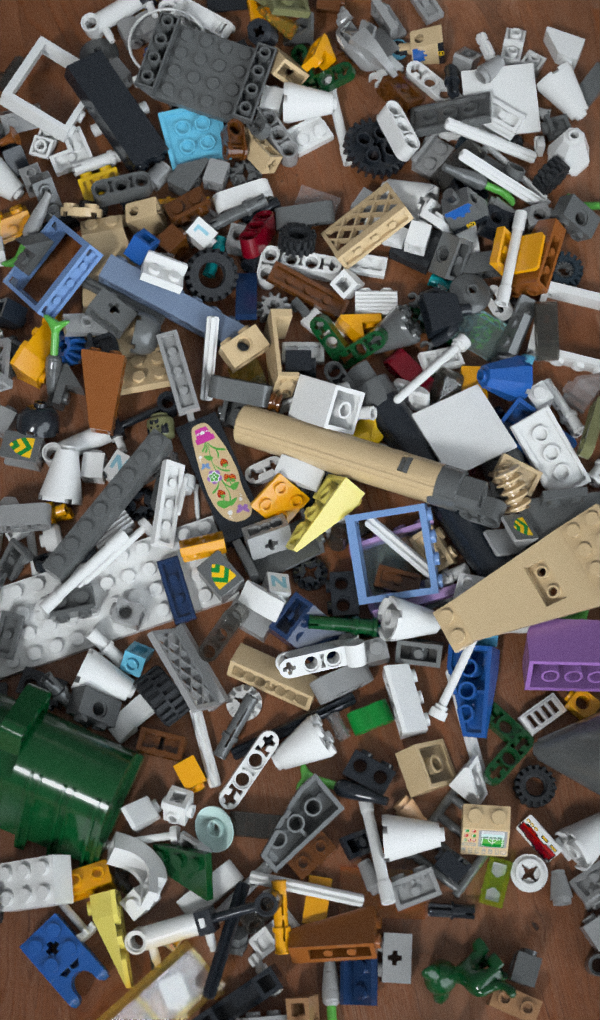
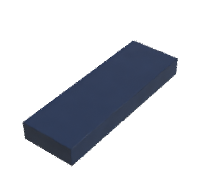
M237 273L235 319L257 320V273Z
M178 555L157 561L175 625L197 619Z

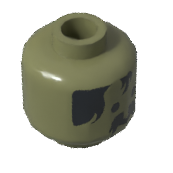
M167 413L152 414L151 418L147 420V436L155 428L168 439H174V419L168 416Z

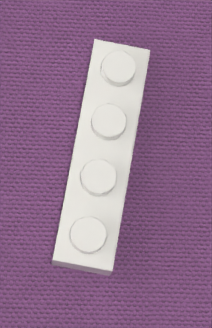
M168 459L162 461L150 545L171 550L174 547L178 519L176 513L183 484L185 465Z

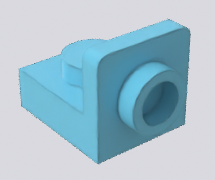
M134 641L125 650L120 670L139 678L142 675L145 664L153 656L154 649Z

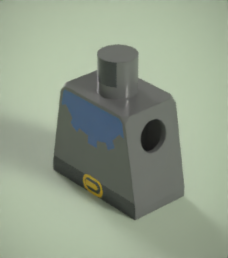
M463 187L457 191H454L453 188H448L443 192V198L441 199L443 216L455 235L490 218L487 201L470 188Z

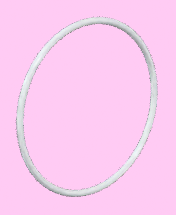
M159 8L145 13L134 23L128 36V51L133 62L140 69L141 65L136 61L131 50V37L137 24L148 15L159 11L179 12L194 20L201 31L205 32L200 22L191 14L176 8Z

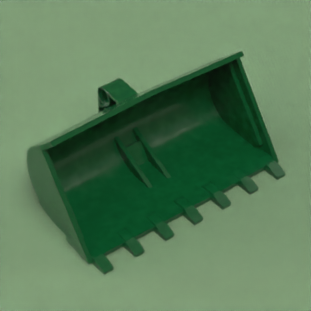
M28 683L18 699L0 693V829L15 835L14 847L20 850L25 849L29 840L46 847V856L71 855V858L80 861L78 868L100 861L120 816V808L124 806L145 756L48 712L51 692Z

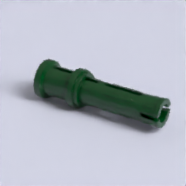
M309 614L308 629L350 632L353 636L367 634L376 637L378 618H359L358 615H354L352 618Z

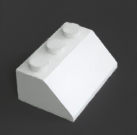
M409 664L384 666L382 676L400 740L427 733V726L431 724L428 713H423L421 704H424L421 690L417 691L415 682H418L415 669H410Z

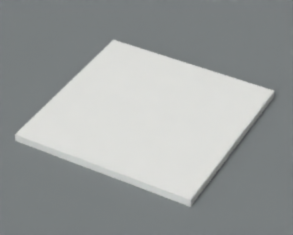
M533 63L503 66L494 79L486 84H482L477 80L475 76L477 69L461 71L463 97L490 92L493 98L526 116L515 135L541 132ZM478 125L472 126L487 133H490L489 131L485 130L484 128Z
M478 384L411 415L437 459L443 464L468 471L502 455V453H507L517 448L513 438Z

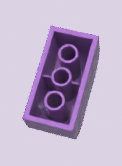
M554 619L530 626L527 631L522 660L524 689L600 692V620Z

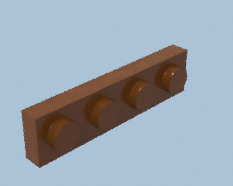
M277 260L266 279L267 282L294 297H298L305 303L335 319H338L340 315H344L350 302L348 299H343L337 293Z

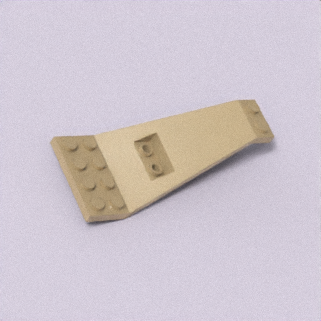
M121 215L80 222L82 238L104 255L88 277L99 282V274L111 254L122 256L129 264L134 267L136 266L135 263L131 262L123 254L129 243L124 232ZM82 287L83 313H85L88 305L97 294ZM136 316L134 322L120 339L117 338L120 351L127 360L121 395L170 387L159 345L154 352L148 355L129 353L130 349L135 348V345H132L131 342L135 323L137 320H141L139 316Z
M596 503L566 522L464 593L433 612L455 653L482 639L600 607V505ZM542 568L546 571L543 577L539 574ZM552 588L557 589V594L555 596L551 595Z

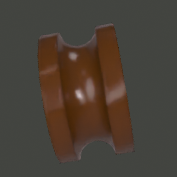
M273 391L269 400L268 410L275 409L279 413L283 404L284 394L277 395Z

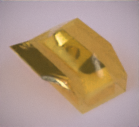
M258 358L235 373H232L227 368L231 378L267 384Z

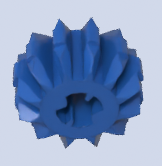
M60 331L58 355L62 358L63 364L65 363L69 366L81 364V350L86 349L85 342H88L84 339V336L65 337L64 331Z

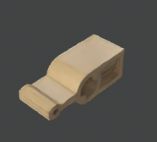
M244 124L248 147L247 159L261 174L275 173L283 156L266 139L260 141L253 136L247 125Z

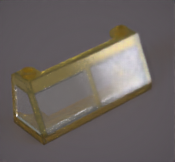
M186 939L97 1020H187L210 1000L204 998L202 992L211 964L192 941ZM222 978L216 997L213 999L214 1001L226 992L223 988L227 984Z

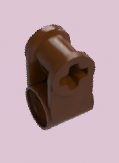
M231 119L221 130L220 136L224 160L239 158L241 161H244L247 158L248 147L245 138V127L240 120Z

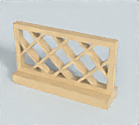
M386 182L324 230L321 235L337 260L345 269H349L413 220L414 217L388 182ZM389 191L387 199H380L381 195ZM397 204L389 211L390 205ZM372 205L370 212H363L367 206ZM378 205H385L383 212H376ZM381 217L372 224L374 218ZM355 218L353 225H347L349 220ZM361 218H368L366 225H359ZM364 230L363 232H361L359 235L356 236L357 231ZM335 231H339L337 238H329ZM345 231H351L349 238H343ZM347 243L345 246L339 249L340 244Z

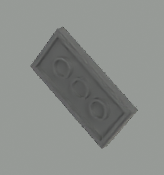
M484 92L410 108V124L417 137L447 132L448 130L444 128L447 118L455 119L470 126L491 123L490 92Z

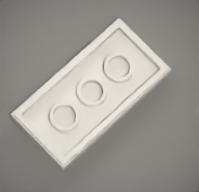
M548 405L510 426L531 466L543 473L540 481L546 491L578 488L591 482L589 475Z

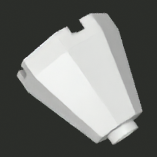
M568 128L548 146L547 162L554 156H559L570 167L568 174H571V176L580 174L589 165V145L585 134L579 128Z

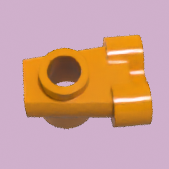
M46 502L52 506L51 525L57 524L56 522L62 520L66 521L74 518L72 508L67 507L65 503L55 506L53 502Z

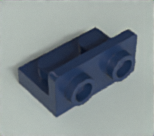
M378 956L377 959L340 961V1004L377 1006Z

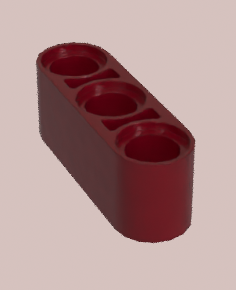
M263 210L258 212L239 235L242 256L244 258L253 259L258 257L277 233L274 213L272 211Z
M398 348L383 361L386 369L396 379L400 378L411 382L423 372L422 367L402 348ZM431 376L420 385L430 392V400L441 392L440 386Z

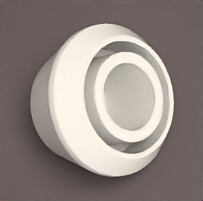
M52 524L49 530H44L43 534L39 535L41 547H45L46 551L53 552L63 540L61 527L58 524Z

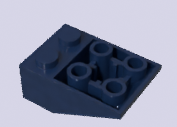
M297 592L293 594L283 607L278 620L272 622L269 626V633L293 650L338 640L339 636L346 632L308 629L309 614L317 616L326 615ZM336 651L329 652L327 659L333 658ZM313 656L306 658V660H308L310 663L314 659Z

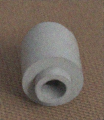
M164 161L155 163L147 172L151 177L153 190L156 192L167 182V176L172 171L171 167Z

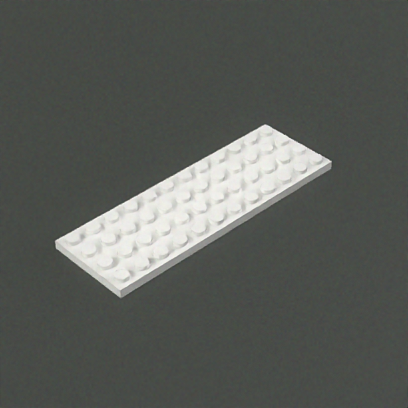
M213 516L177 527L174 547L171 550L150 545L151 537L135 541L92 581L82 586L92 585L97 613H93L89 618L79 619V617L70 618V621L67 623L58 624L53 622L49 615V619L36 621L35 612H38V610L43 612L38 605L48 594H51L62 585V583L47 572L3 586L0 591V618L2 611L23 615L26 618L14 660L0 658V680L23 673L26 666L35 669L87 651L90 648H96L93 643L85 638L94 627L108 640L116 641L174 621L157 561L178 555L195 613L221 605L222 602L199 577L197 567L207 558L184 562L179 548L180 540L218 532ZM81 563V564L77 567V569L72 573V575H73L80 567H82L85 563ZM239 591L236 594H234L231 598H229L225 603L233 601L236 598L237 594H239ZM118 597L145 606L146 613L139 631L112 621L109 612L112 603L117 602ZM123 610L121 617H129L132 614V610Z

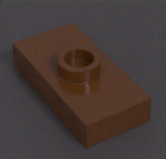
M379 564L374 587L390 592L419 589L422 575Z

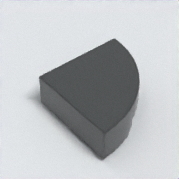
M298 297L290 303L292 310L295 313L299 312L301 317L305 318L311 313Z

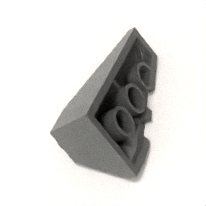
M315 773L296 790L260 854L275 873L345 809Z

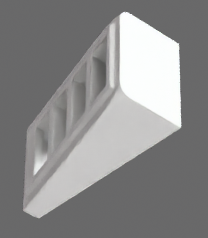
M551 693L520 715L517 720L531 736H534L567 710L556 695ZM550 700L558 708L559 711L557 713L548 704ZM543 705L552 715L550 718L542 710L541 707ZM535 711H538L545 720L543 723L536 716ZM528 716H531L538 725L536 728L527 718Z

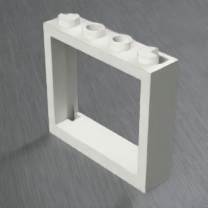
M40 36L3 90L0 105L64 143L68 135L71 137L77 129L75 124L77 122L81 123L86 115V112H84L86 108L81 101L66 124H63L15 95L42 54L64 68L80 60Z
M551 281L547 294L540 295L526 354L534 356L535 361L543 360L550 362L554 366H567L575 371H587L598 376L600 374L599 359L536 344L547 298L600 310V293Z

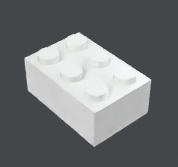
M48 855L0 863V912H18L74 903L71 855Z

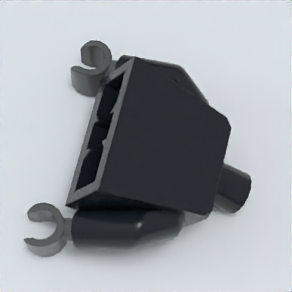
M438 287L421 291L419 295L414 292L408 294L409 300L415 299L408 304L411 308L419 307L427 338L431 339L430 342L422 341L420 343L421 348L429 345L427 351L434 350V347H439L449 341L459 331L460 326L464 322L463 317L471 316L472 314L470 303L459 304L455 293H449Z

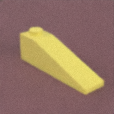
M328 474L319 486L318 491L313 495L315 499L314 504L306 508L304 522L296 526L285 547L298 552L351 513L353 509H356L361 504V498L365 493L346 477Z
M113 889L89 895L90 901L87 902L88 915H92V919L125 987L133 988L130 956L124 944L127 934L123 907L119 903L122 900L121 892Z

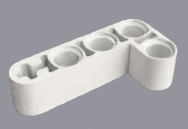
M266 246L260 256L257 281L259 287L263 290H270L275 287L262 277L269 275L277 260L309 279L332 282L341 272V263L334 256L317 253L309 254L307 257L303 255V258H299V255H296L294 258L291 254L287 256L285 252L281 253L278 246ZM268 257H275L274 260H267ZM290 260L295 261L294 264H288L287 262ZM315 264L316 267L309 268L307 265Z

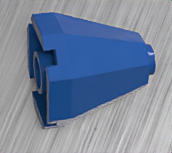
M514 356L482 365L477 372V380L482 388L507 401L515 402L518 397L524 400L528 396V394H525L526 390L531 389L533 385V367L530 363L525 362L527 360L525 356Z

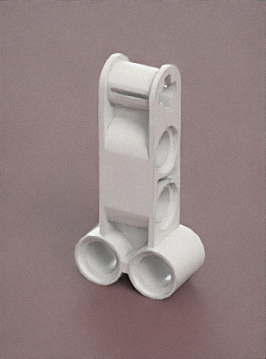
M162 0L158 5V9L176 8L191 14L200 22L205 33L228 39L231 33L236 31L235 26L229 20L192 0ZM164 11L180 16L181 25L201 31L197 23L190 17L175 11Z
M350 633L340 635L338 640L280 653L275 660L277 669L285 678L299 677L346 665L351 668H357L367 664L364 640L359 639L358 634L353 636ZM336 651L333 658L327 659L329 652ZM307 657H314L311 663L305 664Z

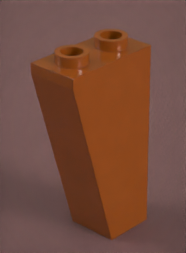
M557 218L538 220L531 234L543 232L546 236L540 267L536 271L515 274L513 276L511 297L519 298L521 294L526 296L547 294L566 233V229Z
M88 347V350H81L89 428L93 433L114 436L127 360L125 355H122L119 351L110 350L107 353L101 352L99 348Z
M370 905L291 928L288 950L292 964L377 959L378 949L382 947L379 929L383 928L382 915L377 914L376 905Z

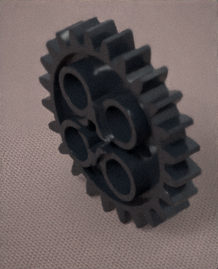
M369 117L367 123L361 119L359 124L355 122L353 127H349L342 145L345 148L343 154L348 155L346 162L352 161L351 168L358 167L357 173L364 171V177L371 174L372 179L379 175L380 179L383 180L384 175L391 178L392 173L396 175L399 169L402 170L405 162L395 156L377 119L375 122H372V119Z

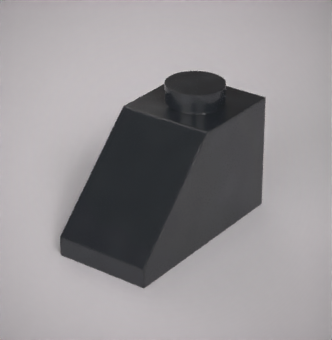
M10 298L0 299V328L7 330L22 328L27 320L28 308Z

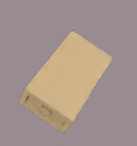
M270 309L263 331L264 337L270 344L268 351L265 352L269 385L273 386V391L277 395L284 394V399L291 398L300 375L299 372H282L278 339H285L293 317L292 309Z

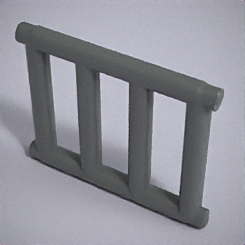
M451 788L427 821H439L461 838V826L444 813L451 803L462 809L463 804L468 803L457 795L458 793ZM441 842V847L436 848L439 851L443 847L451 853L454 851L443 842ZM414 854L405 857V859H412L420 866L426 864L427 868L432 867L435 877L449 887L456 898H459L489 856L478 855L472 864L463 858L462 864L466 866L469 863L472 867L459 883L455 885L421 854Z

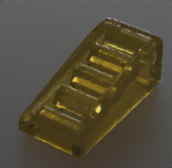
M258 6L257 11L287 39L292 40L298 28L297 24L288 17L271 15L269 9Z

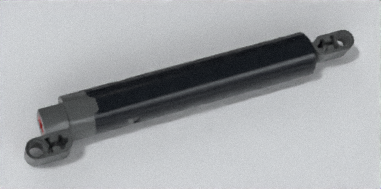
M367 360L354 366L348 373L337 361H331L325 365L324 374L330 383L340 384L348 382L351 389L365 393L362 406L376 407L377 428L384 436L382 440L387 443L388 447L439 462L412 418L413 411L405 400L399 404L394 402L393 398L399 391L387 374L377 376ZM333 370H340L336 377L330 376ZM427 503L428 507H431L433 515L474 575L487 577L514 558L513 555L497 557L483 535L485 530H494V528L462 518L459 514L460 510L454 512Z

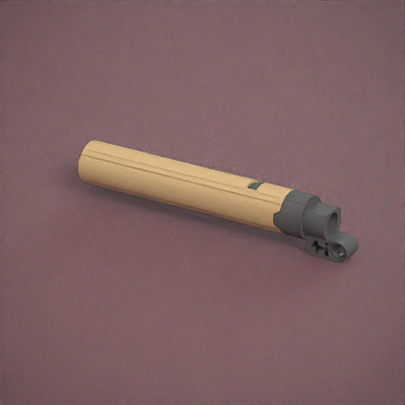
M246 404V406L242 407L235 419L233 437L238 444L281 457V454H284L321 470L450 511L460 510L459 514L462 518L480 525L498 528L501 523L500 518L507 509V505L503 501L487 496L489 486L487 481L470 477L468 471L342 432L322 428L253 405Z

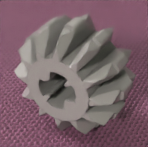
M270 291L268 298L262 295V302H257V316L260 317L261 324L267 321L270 309H292L291 304L288 303V298H281L280 292L273 296V293Z

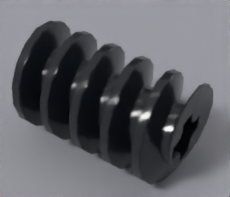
M256 18L249 22L247 33L249 40L257 46L258 42L272 47L277 45L279 35L273 25L262 18Z

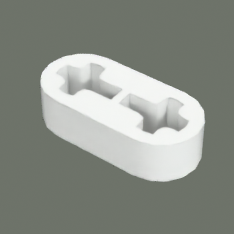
M490 285L488 307L495 317L505 321L511 317L513 306L509 301V305L503 307L504 311L502 312L501 308L496 305V300L493 299L494 293L497 298L499 287L497 285Z
M272 456L248 467L245 471V479L248 485L257 487L271 481L275 477L273 474L274 469H270L271 463L277 465L280 458ZM252 472L259 474L258 480L250 478Z

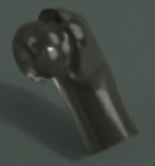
M116 867L114 882L127 895L135 888L129 882L130 872Z

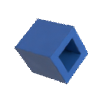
M143 228L134 234L123 254L131 262L142 266L148 250L155 251L160 240Z

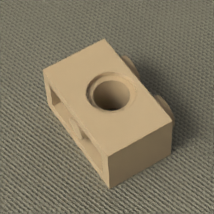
M256 324L251 327L248 325L238 331L239 335L233 339L228 337L220 343L221 347L218 353L232 373H235L269 349V342ZM244 343L248 346V350L241 351L237 345Z

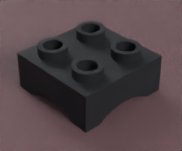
M411 221L407 223L404 227L409 229ZM431 230V236L424 257L405 252L403 246V249L391 247L389 258L426 275L442 232Z

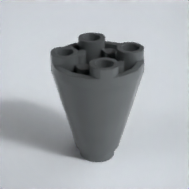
M407 304L396 306L374 327H381L388 333L387 343L381 349L374 352V354L420 342V334L423 333L422 327L418 322H414L411 317L412 311ZM380 335L375 336L370 341L371 345L373 344V342L381 340L382 337Z

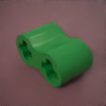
M386 699L376 701L346 715L355 736L365 734L395 720Z

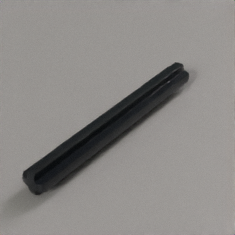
M242 881L236 884L229 909L245 904L250 888L249 884ZM241 916L225 920L203 988L202 996L204 998L213 1000L216 997Z

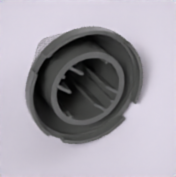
M600 712L542 736L533 745V754L537 757L538 761L600 795Z

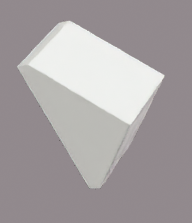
M473 755L457 773L449 786L469 803L481 805L488 792L478 755Z

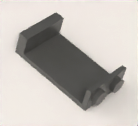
M304 508L300 509L301 519L289 524L291 534L299 523L304 522ZM321 534L298 552L287 548L284 551H279L254 561L240 538L233 541L232 544L250 581L260 584L263 582L267 572L283 573L324 553L323 543L326 540L323 534Z

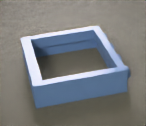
M53 215L40 233H43L54 243L32 273L28 276L14 266L2 282L39 315L44 317L43 315L47 314L55 318L104 255ZM67 233L82 247L40 301L37 302L23 288Z
M427 503L345 516L359 605L382 602L384 598H389V596L403 599L441 592V587H444L443 575L438 573L437 565L441 564L438 551L435 552L434 543L437 542L435 529L431 530L430 521L433 520V513ZM419 511L431 587L370 596L358 521Z

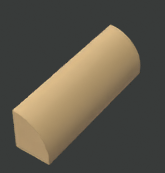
M240 643L230 660L227 671L228 676L309 711L316 697L309 684L319 677L307 674L294 678H285L280 674L279 669L275 665L276 658Z

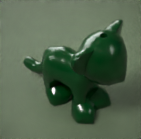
M478 936L472 942L473 951L457 966L448 960L439 958L423 969L421 973L426 988L433 994L435 1003L440 1005L447 1001L450 991L453 990L456 984L463 985L475 997H485L501 990L506 992L510 998H515L516 990L510 983L504 981L509 975L502 970L504 964L495 952L488 957L487 953L490 950Z

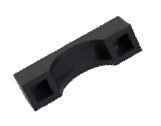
M274 963L192 1020H236V1018H239L245 1012L266 1000L288 983Z

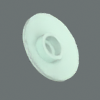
M217 806L205 807L198 813L195 820V831L198 840L212 849L213 852L217 853L226 850L231 845L234 837L233 824L228 814Z

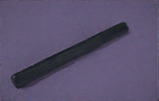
M349 692L271 729V731H274L280 740L289 736L310 715L317 713L321 720L356 704V699L353 693ZM272 735L263 737L265 742L263 747L274 743ZM258 736L231 748L233 758L238 760L244 757Z

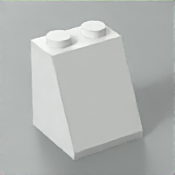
M300 374L288 416L322 428L353 435L365 393Z

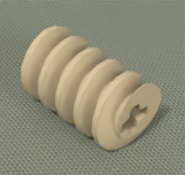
M516 463L495 470L499 474L494 477V480H501V483L496 487L504 488V491L499 496L507 497L504 503L510 506L505 511L506 514L525 510L530 507L528 504L531 502L530 497H524L528 494V490L521 489L526 483L523 480H519L523 474L515 472L520 468V465Z

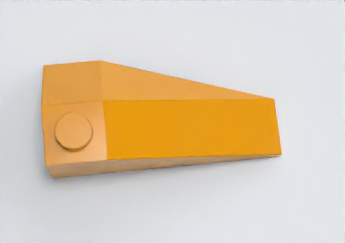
M63 308L55 317L58 321H62ZM44 317L42 319V326L40 328L35 327L32 330L31 339L22 342L10 361V365L17 378L38 389L43 384H46L45 361L46 357L50 354L51 330Z

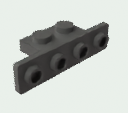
M524 294L519 296L492 362L518 356L539 302Z

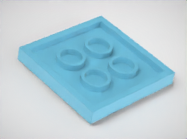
M182 108L158 113L164 141L169 148L168 156L173 171L178 164L202 158L223 159L220 136L221 130L224 128L223 122Z

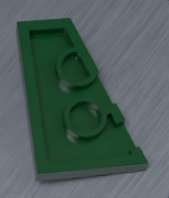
M163 842L153 844V850L162 860L167 876L206 901L213 899L211 852Z

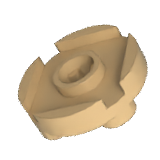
M63 203V207H60V216L66 217L67 213V216H72V218L95 219V214H97V218H102L103 210L99 209L97 204H85L84 207H79L76 203Z

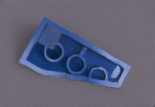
M449 644L447 669L451 677L463 650L455 653ZM475 645L453 692L456 698L463 737L487 738L500 650L493 646Z

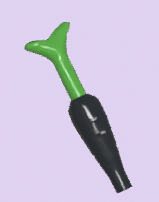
M306 764L300 766L301 779L296 785V790L313 775ZM318 776L326 787L334 790L339 797L361 802L377 803L384 806L388 805L389 797L380 795L346 779L334 781Z

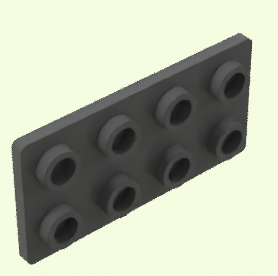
M587 487L542 491L540 498H531V502L528 504L530 507L520 511L519 514L526 515L539 537L535 541L538 542L596 503L600 505V492L588 493Z

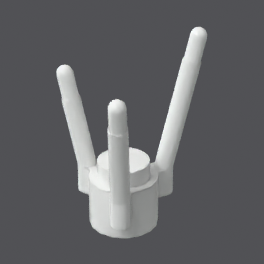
M184 474L176 514L178 516L181 514L185 495H191L193 492L196 521L200 520L199 485L196 484V477L194 475Z

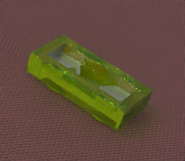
M489 856L478 903L502 909L513 862Z

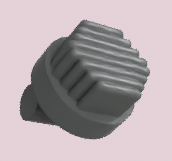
M238 926L229 954L243 957V953L248 946V934L243 926Z

